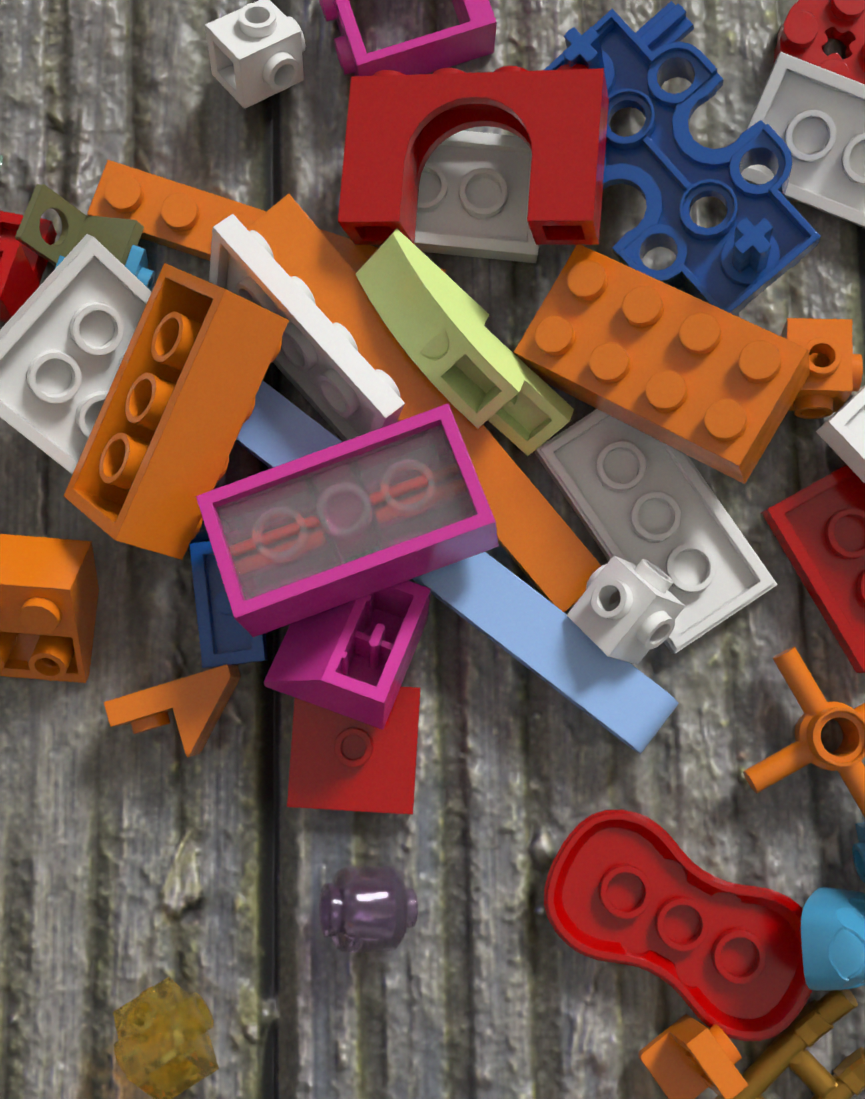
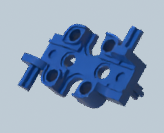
M672 1L669 2L636 33L613 8L582 35L575 27L571 28L564 35L567 49L544 70H557L566 64L571 67L575 64H583L588 69L604 68L609 106L603 190L611 185L626 184L640 191L646 200L647 208L644 218L637 227L628 231L612 247L613 253L618 257L620 263L677 289L682 287L685 293L739 317L740 311L790 268L798 264L803 257L818 246L821 238L817 231L785 198L792 169L791 151L769 124L766 125L762 120L745 130L734 143L724 148L712 149L703 147L693 139L689 132L691 115L700 105L712 98L723 86V78L718 74L717 68L699 49L692 44L680 42L694 30V25L686 17V11L680 4L675 5ZM680 77L691 82V86L682 93L672 94L661 89L664 82L671 78ZM627 107L636 108L646 118L641 130L627 137L615 134L609 127L610 120L615 112ZM759 164L769 168L774 177L765 184L755 185L744 180L741 173L747 167ZM711 196L718 198L727 208L725 219L717 226L710 228L700 227L695 224L690 217L692 205L702 197ZM665 247L675 253L676 260L666 269L653 270L643 264L644 256L653 248Z

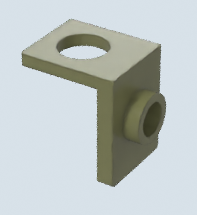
M37 184L15 239L56 266L59 256L66 257L83 237L88 234L96 238L125 266L132 246H137L144 226L133 219L85 215L45 184ZM50 208L59 214L62 221V234L59 240L52 245L44 241L39 228L41 216Z

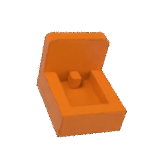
M687 1014L683 1015L643 1047L638 1054L639 1059L668 1099H695L708 1087L723 1099H733L749 1086L735 1067V1064L742 1057L724 1031L716 1024L708 1029Z

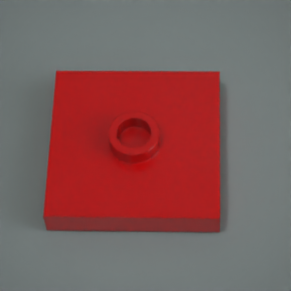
M400 687L383 730L294 698L287 807L413 815L421 687Z

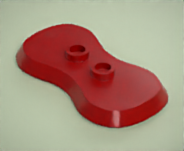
M604 810L594 813L580 822L561 845L547 876L544 889V907L547 918L556 934L574 951L595 960L630 965L654 974L669 984L703 1023L709 1028L715 1024L718 1025L731 1039L762 1041L775 1037L785 1030L804 1008L812 990L806 984L803 968L801 916L803 908L790 897L768 888L736 884L713 876L696 865L660 825L636 812Z

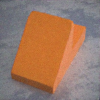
M222 665L106 701L104 706L110 727L131 724L133 734L142 733L170 724L168 712L173 711L186 756L198 755L207 743L241 678L238 665Z

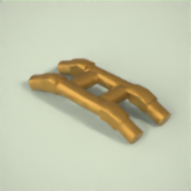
M849 989L832 990L819 1000L814 999L806 1005L795 1020L743 1072L742 1077L749 1086L733 1099H765L762 1094L788 1067L815 1094L811 1099H851L854 1095L858 1096L865 1089L864 1047H860L846 1057L833 1070L835 1073L833 1076L806 1049L808 1046L811 1048L819 1038L834 1028L833 1024L858 1006L852 992ZM718 1095L715 1099H723V1098H721V1097Z

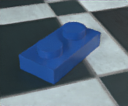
M211 542L189 544L202 668L268 661L266 634L264 633L253 638L234 618Z

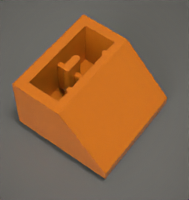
M0 534V676L77 683L87 682L90 674L99 593L92 541Z

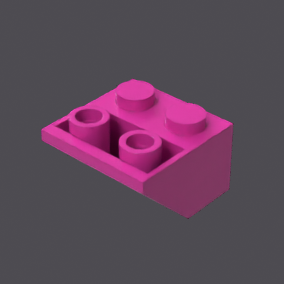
M407 580L291 623L264 680L265 687L383 730L427 623L431 588Z

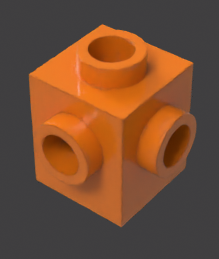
M787 318L780 336L808 349L810 375L788 411H794L797 417L804 419H820L831 416L833 412H837L846 403L852 391H859L862 382L863 359L861 354H853L852 319Z

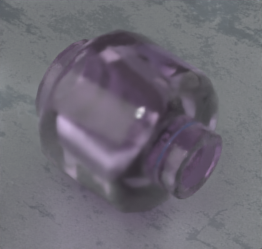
M344 867L336 872L331 883L324 884L321 889L319 900L321 931L324 937L332 938L335 946L341 952L359 953L396 950L404 940L407 928H413L416 924L418 916L416 893L413 888H406L402 875L394 867Z

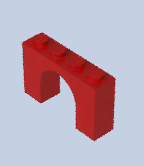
M566 64L557 70L528 71L518 66H503L494 72L465 73L455 68H441L434 71L433 74L404 75L394 70H380L372 76L351 77L338 223L355 245H382L396 228L414 244L420 178L430 155L442 142L452 135L469 128L487 126L501 128L517 135L532 150L527 222L536 245H599L609 106L604 68L588 69L583 64H575L573 67Z

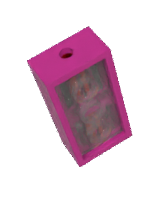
M449 403L196 496L234 618L253 638L499 547L496 521Z

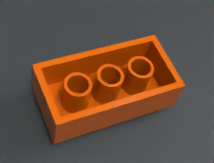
M576 245L514 350L515 355L547 384L743 484L747 482L810 375L807 348L583 245Z
M164 263L63 496L114 540L183 560L191 540L196 537L202 526L203 517L196 496L214 490L216 483L224 476L229 464V454L243 423L249 419L254 410L255 396L266 371L280 352L282 336L289 320L229 290Z

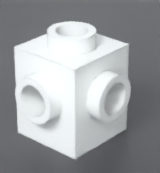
M258 0L247 4L241 9L205 24L212 75L244 109L304 80L302 52L305 51L306 44L303 32L295 19L284 15L270 0Z
M613 555L607 564L599 567L590 576L586 584V591L568 612L567 616L608 657L638 665L650 649L658 647L670 636L675 627L674 620L684 609L685 605L668 591L673 581L657 566L646 559H642L636 565Z

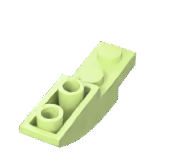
M397 228L357 271L355 275L370 302L408 356L447 400L477 429L488 420L521 451L529 456L570 422L574 408L484 326L490 314Z

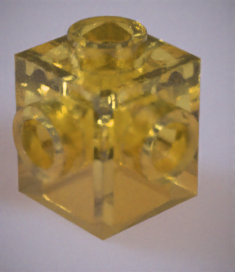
M167 977L155 986L147 988L139 996L113 1012L118 1041L114 1043V1054L117 1062L126 1074V1078L153 1099H173L219 1069L209 1035V1030L214 1027V1020L209 1007L198 993L194 992L189 995L170 977Z

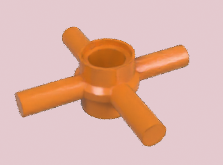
M791 647L777 654L772 659L804 712L795 727L796 742L744 770L745 779L757 794L810 763L821 769L838 771L865 818V766L861 761L865 757V703L853 709L844 703L827 702L796 647ZM834 719L842 728L843 740L837 750L829 753L822 744L821 731L829 720Z

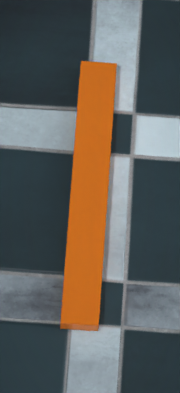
M287 194L246 229L248 231L255 230L263 236L273 252L275 261L290 277L296 276L309 287L315 298L316 306L332 323L337 322L350 332L357 344L358 352L375 370L380 369L392 378L399 389L401 399L405 403L397 422L449 403L496 521L499 544L547 600L563 612L567 611L583 595L590 576L602 565L487 428L482 425L477 429L424 375L381 319L355 275L356 272L294 198Z

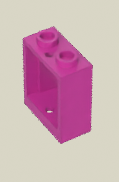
M319 0L326 22L336 19L342 36L333 40L344 75L354 73L355 76H372L380 70H394L404 75L429 74L441 68H448L494 53L497 22L489 0H451L460 25L370 53L366 52L349 0Z

